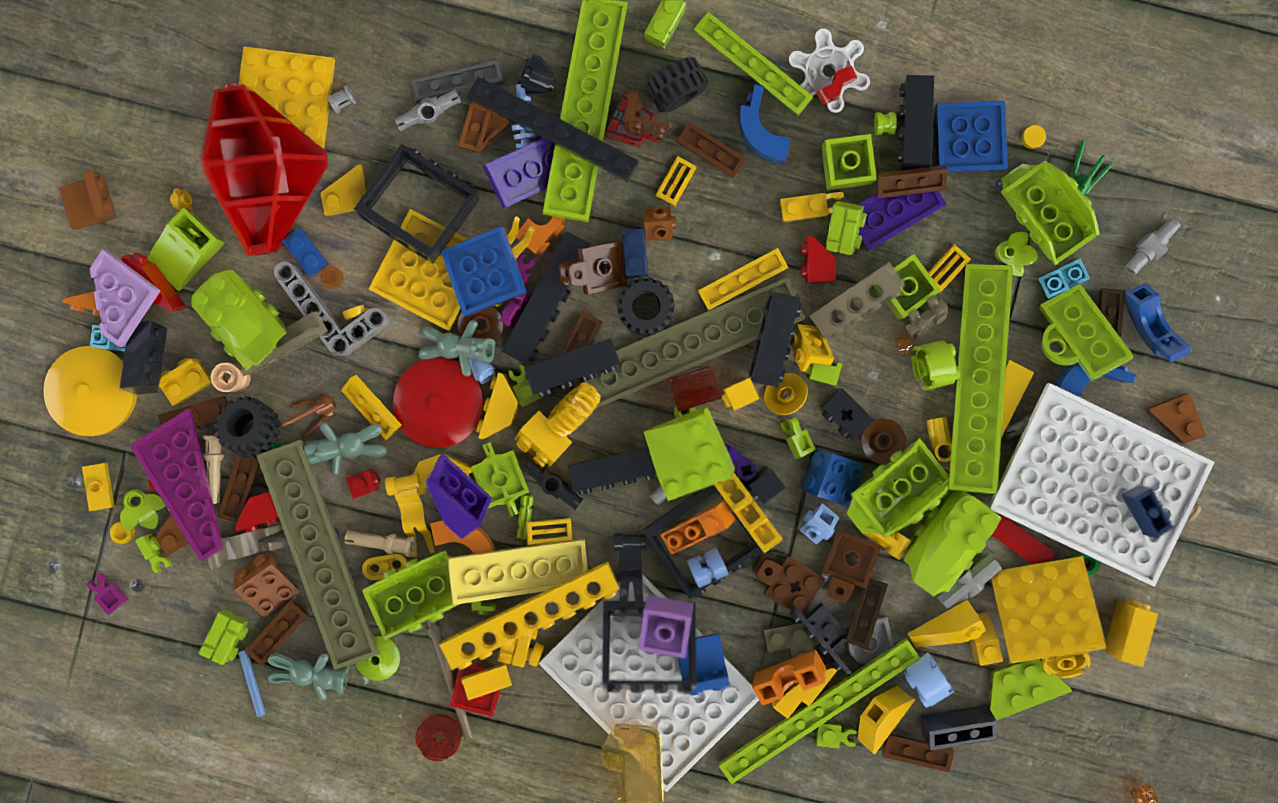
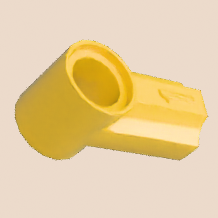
M947 417L926 420L931 444L930 452L938 462L951 461L952 442ZM940 446L947 448L948 454L945 458H941L938 454Z
M897 531L886 538L877 533L863 534L878 545H881L884 551L898 560L902 558L912 543L911 540Z

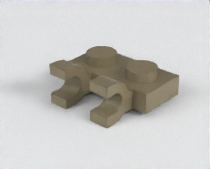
M934 295L927 300L929 309L923 314L919 315L917 310L909 314L911 323L906 326V335L911 341H914L917 337L922 338L935 323L938 325L946 319L948 305L942 299L937 301V297Z

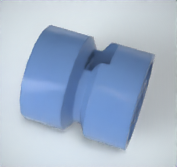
M717 547L705 552L704 557L698 555L687 560L699 588L711 583L712 578L718 580L729 575Z

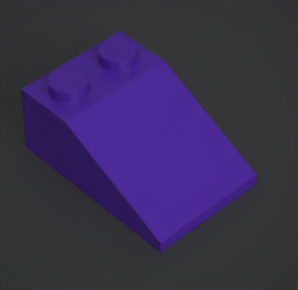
M442 453L435 463L426 481V485L444 524L463 539L480 527L492 497Z

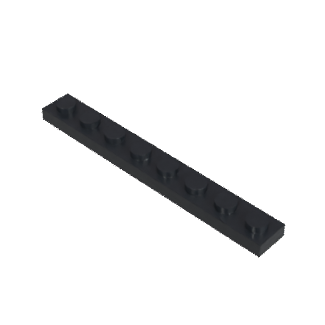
M479 76L467 94L469 100L627 183L639 164V160Z

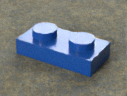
M298 228L282 241L309 277L313 278L329 265L328 261L302 228Z

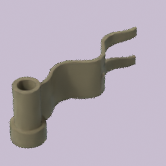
M282 524L221 538L223 550L207 559L209 568L224 566L223 561L289 546L288 541L265 542L258 540L283 530Z

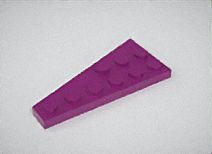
M187 409L131 444L130 448L200 562H203L223 550V544L192 409Z

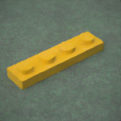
M777 248L698 290V293L709 311L788 269V266Z

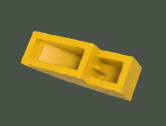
M831 663L825 664L826 675L824 684L807 690H803L799 683L790 686L784 692L782 699L771 702L773 708L788 719L801 702L810 706L837 672L836 668Z

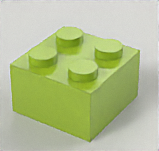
M871 134L828 139L821 145L827 190L872 185L877 180Z
M915 254L894 267L905 284L900 289L901 294L891 301L888 298L884 299V301L896 318L900 320L919 308L941 290ZM873 285L877 292L881 295V287L878 285Z

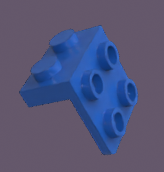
M815 448L816 450L811 458L801 490L844 506H850L852 501L851 494L857 489L864 465L834 453Z
M718 634L696 637L697 686L696 690H691V693L687 694L695 696L706 690L720 691L725 689L726 686H730L721 639ZM687 642L685 658L677 657L682 680H688Z

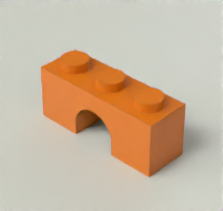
M552 216L549 223L537 225L528 218L518 230L516 239L521 242L529 227L532 226L535 229L531 241L526 248L536 256L539 253L544 254L551 245L549 241L554 235L558 237L565 229L563 224L568 219Z
M813 650L755 672L752 688L761 704L766 705L782 699L784 692L794 684L799 683L803 690L824 684L826 667L817 651Z

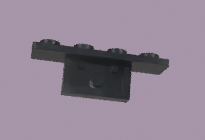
M789 602L787 605L792 610L789 612L792 618L797 623L802 621L806 626L803 631L811 640L816 638L819 641L817 647L825 656L831 655L833 658L830 661L839 672L843 670L849 675L851 671L835 653L846 642L848 633L822 603L818 604L804 617L796 606Z

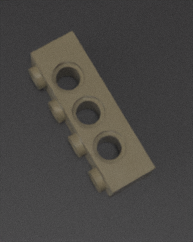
M888 262L812 313L810 318L824 338L832 335L834 338L845 330L843 326L849 322L851 325H854L862 320L863 316L861 314L869 310L872 313L882 306L880 302L888 298L891 301L900 295V289L905 284L890 262ZM872 285L880 286L882 294L876 295L872 291ZM853 298H860L863 302V307L855 306ZM835 310L843 312V320L835 316Z

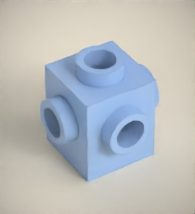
M822 503L814 511L808 510L801 519L803 524L799 530L815 544H818L822 539L828 540L832 536L839 517Z

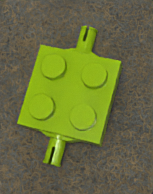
M491 442L482 445L487 458L481 463L471 466L477 484L492 497L488 508L506 504L510 517L514 516V514H519L514 501L519 496L529 493L530 489L515 451L495 454Z

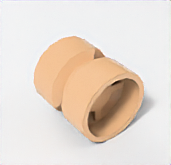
M226 362L215 366L211 373V382L219 391L241 392L249 386L251 377L250 375L243 376L240 370L244 367L241 364Z

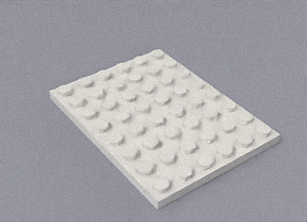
M1047 383L997 486V494L993 495L988 507L1005 517L1155 587L1215 462L1057 386ZM1138 485L1154 489L1153 492L1156 493L1158 500L1161 501L1162 508L1165 509V513H1168L1167 517H1170L1169 521H1172L1171 525H1175L1174 529L1156 539L1143 535L1122 498V494Z
M642 574L643 601L647 600V595L666 598ZM630 582L628 601H635L632 582ZM619 589L616 591L617 595L607 600L603 598L540 660L539 665L667 792L759 699L752 688V684L725 657L730 686H726L725 689L720 691H713L711 689L692 696L690 694L678 693L677 690H668V693H654V690H644V693H631L630 690L621 689L620 693H608L607 689H602L603 601H620ZM610 616L609 680H682L677 657L639 650L643 618H639V616H625V618ZM696 628V637L704 636V635Z

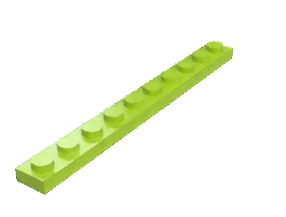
M907 638L903 639L815 698L810 706H803L791 714L788 719L785 718L719 762L720 769L731 784L735 783L921 658Z

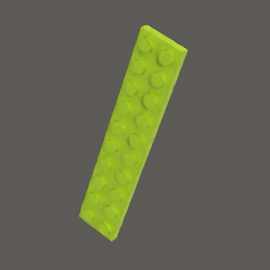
M582 0L560 119L603 141L628 2L618 0ZM555 145L543 214L589 222L598 167Z
M966 264L958 360L960 379H957L949 490L997 494L1013 266Z

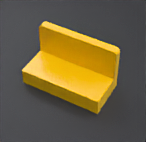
M505 663L461 678L468 700L512 686Z

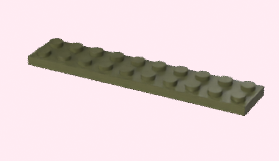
M789 278L782 279L616 350L621 364L616 366L617 371L604 374V371L595 373L596 378L586 381L597 389V392L601 395L597 408L757 340L769 291L796 296ZM802 309L800 315L796 316L794 324L806 319Z
M298 440L256 455L334 670L378 655V647L313 468L304 452L303 441Z

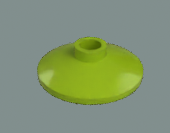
M377 635L374 636L379 654L375 656L379 658L380 662L376 664L372 661L373 657L356 662V666L359 672L367 679L382 681L391 677L397 671L400 664V651L391 639L384 640L383 636Z

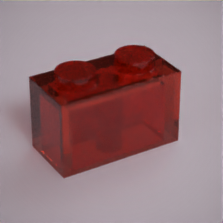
M712 366L668 379L678 412L722 398Z

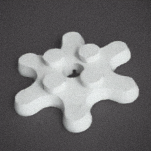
M818 30L815 34L816 50L813 53L805 54L801 51H794L789 56L790 65L801 69L805 74V81L800 86L813 96L820 89L832 84L834 76L831 78L825 76L822 73L824 67H832L835 73L848 66H853L854 68L855 59L861 56L864 50V46L860 41L852 40L847 46L838 48L832 43V35L829 30ZM854 68L857 80L843 86L840 97L827 104L828 109L833 113L840 112L844 107L842 97L844 90L847 88H855L859 91L866 90L870 85L869 77L866 74L857 72Z

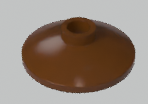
M494 306L468 316H463L461 312L458 319L460 336L462 337L471 320H475L477 324L480 321H484L486 324L485 328L480 330L477 325L471 338H490L496 342L503 331V323L499 321L501 318L500 312Z
M877 419L863 431L861 447L864 454L873 462L888 464L891 462L890 457L899 450L902 452L905 450L906 436L904 430L897 422L890 419ZM881 436L885 439L882 445L878 443V439Z

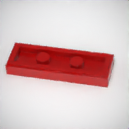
M998 513L1001 520L991 536L1031 565L1046 563L1052 560L1056 553L1005 516Z

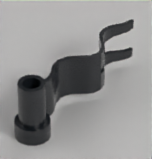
M614 533V551H619L620 618H625L630 582L633 583L639 618H643L644 615L641 548H646L645 535Z

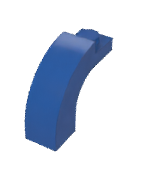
M754 85L753 91H748L746 105L750 106L741 105L739 110V129L742 138L748 148L761 159L784 165L790 138L773 135L762 126L759 119V107L764 86Z
M1147 283L1125 293L1130 317L1142 340L1156 356L1161 354L1171 363L1191 353V346L1175 333L1167 323L1161 310L1159 293Z
M1079 363L1069 365L1060 373L1054 382V386L1081 398L1083 389L1090 379ZM1119 366L1102 375V377L1121 383H1134L1136 374L1128 372L1129 368Z

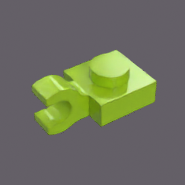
M796 417L780 423L782 430L790 435L786 441L795 460L816 450L807 429L801 430Z
M152 534L135 540L145 560L150 561L152 570L156 574L162 571L159 566L160 562H163L166 568L172 566L170 558L161 555L163 553L160 549L161 547L156 537Z

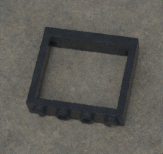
M401 144L354 207V210L359 218L433 265L440 256L441 251L445 249L479 202L478 192L470 183L466 182L464 184L459 181V178L449 170L445 172L439 168V164L434 160L423 158L417 149L414 148L413 150ZM406 162L466 199L432 248L372 210Z
M714 484L698 490L643 529V533L689 599L693 596L697 598L706 592V587L711 584L714 586L719 584L725 577L718 580L712 578L711 583L700 588L697 582L690 586L654 534L715 492L720 494ZM731 509L733 515L753 542L724 562L727 572L732 571L734 573L744 566L742 562L748 558L751 560L755 559L762 551Z
M603 601L602 689H607L608 693H620L621 689L630 690L631 693H644V690H654V693H668V690H677L681 694L691 693V690H696V602H689L694 604L688 636V680H609L610 616H620V601ZM635 601L627 602L625 616H639ZM643 601V611L645 608L646 601Z

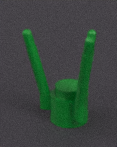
M1085 140L1081 141L1070 175L1076 181L1077 189L1082 195H1088L1097 182L1113 166L1112 163H1109L1092 180L1091 178L1105 159V155H1102L1088 175L1080 173L1079 176H1076L1084 151Z

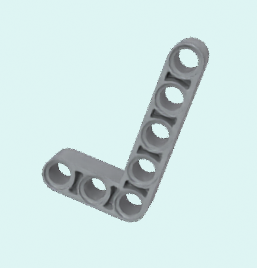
M280 262L274 268L275 278L304 317L310 314V307L316 303L318 305V314L323 323L325 324L328 321L331 323V331L319 337L332 354L338 356L351 354L385 329L390 322V317L386 311L379 308H371L343 328L296 265ZM290 267L291 275L285 279L283 272L286 268ZM303 285L305 292L301 297H298L297 288ZM376 313H380L382 321L375 325L373 316ZM361 326L364 334L362 337L357 338L355 336V329ZM344 340L345 349L339 352L337 342Z

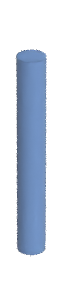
M247 649L239 651L238 654L256 716L260 717L265 715L266 712L249 655L245 652Z

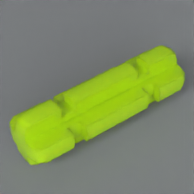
M522 495L520 501L522 507H520L518 518L519 529H517L516 537L527 540L525 522L531 521L533 496Z

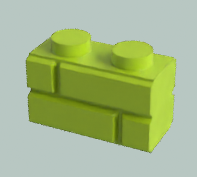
M662 0L644 33V40L664 51L679 24V20H681L685 13L686 3L682 0Z
M840 201L833 205L826 250L852 255L855 249L860 248L862 236L858 235L859 229L864 227L866 221L863 206Z
M227 609L219 611L201 646L199 654L220 665H224L229 660L233 661L239 651L236 648L239 640L242 641L249 630L246 627L248 619L236 615V613Z

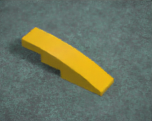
M734 473L732 478L714 484L764 553L783 540Z

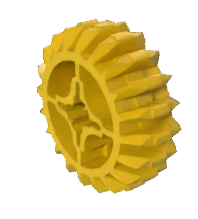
M583 382L576 386L550 412V415L547 417L549 427L561 437L571 434L597 407L601 397L597 389L588 382Z

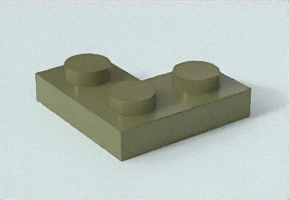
M802 621L763 628L768 652L790 648L792 659L814 649L812 640L803 631L806 626Z

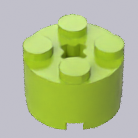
M939 340L913 347L912 351H916V353L911 356L912 369L916 380L922 381L923 385L920 387L926 391L951 385L956 379H960V370L956 366L954 359L956 350L952 343L947 344L944 340Z

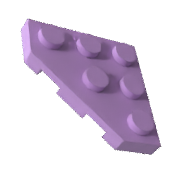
M102 250L90 267L91 278H94L96 291H94L96 308L100 310L102 322L99 324L100 332L118 347H124L161 290L108 250Z

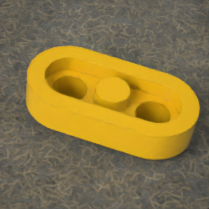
M401 553L375 556L364 562L362 572L369 580L384 579V573L395 568L397 572L405 569L404 564L409 561ZM395 560L401 562L400 568L395 567ZM373 564H377V565H378V567H379L378 572L373 571V569H372V565H373Z

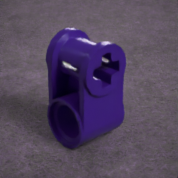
M724 443L735 467L734 474L744 481L753 479L757 473L755 464L743 456L742 453ZM750 464L752 473H746L745 476L742 475L741 466Z

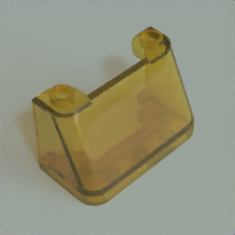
M616 724L602 746L601 751L604 766L611 771L621 772L622 797L619 798L617 803H663L662 753L659 731L652 726Z

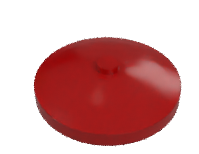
M431 358L414 364L401 376L394 391L393 410L395 418L401 424L400 428L409 438L423 446L444 448L464 441L475 431L483 415L484 394L479 381L475 380L472 372L470 376H464L460 363L451 359Z

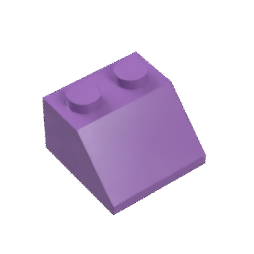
M647 595L639 650L685 658L694 603Z

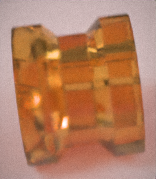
M1148 783L1144 784L1140 789L1133 788L1130 790L1134 803H1159L1155 791Z

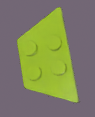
M1039 659L1011 663L991 671L990 710L996 720L1070 693L1072 690L1056 674L1051 673V675H1048Z

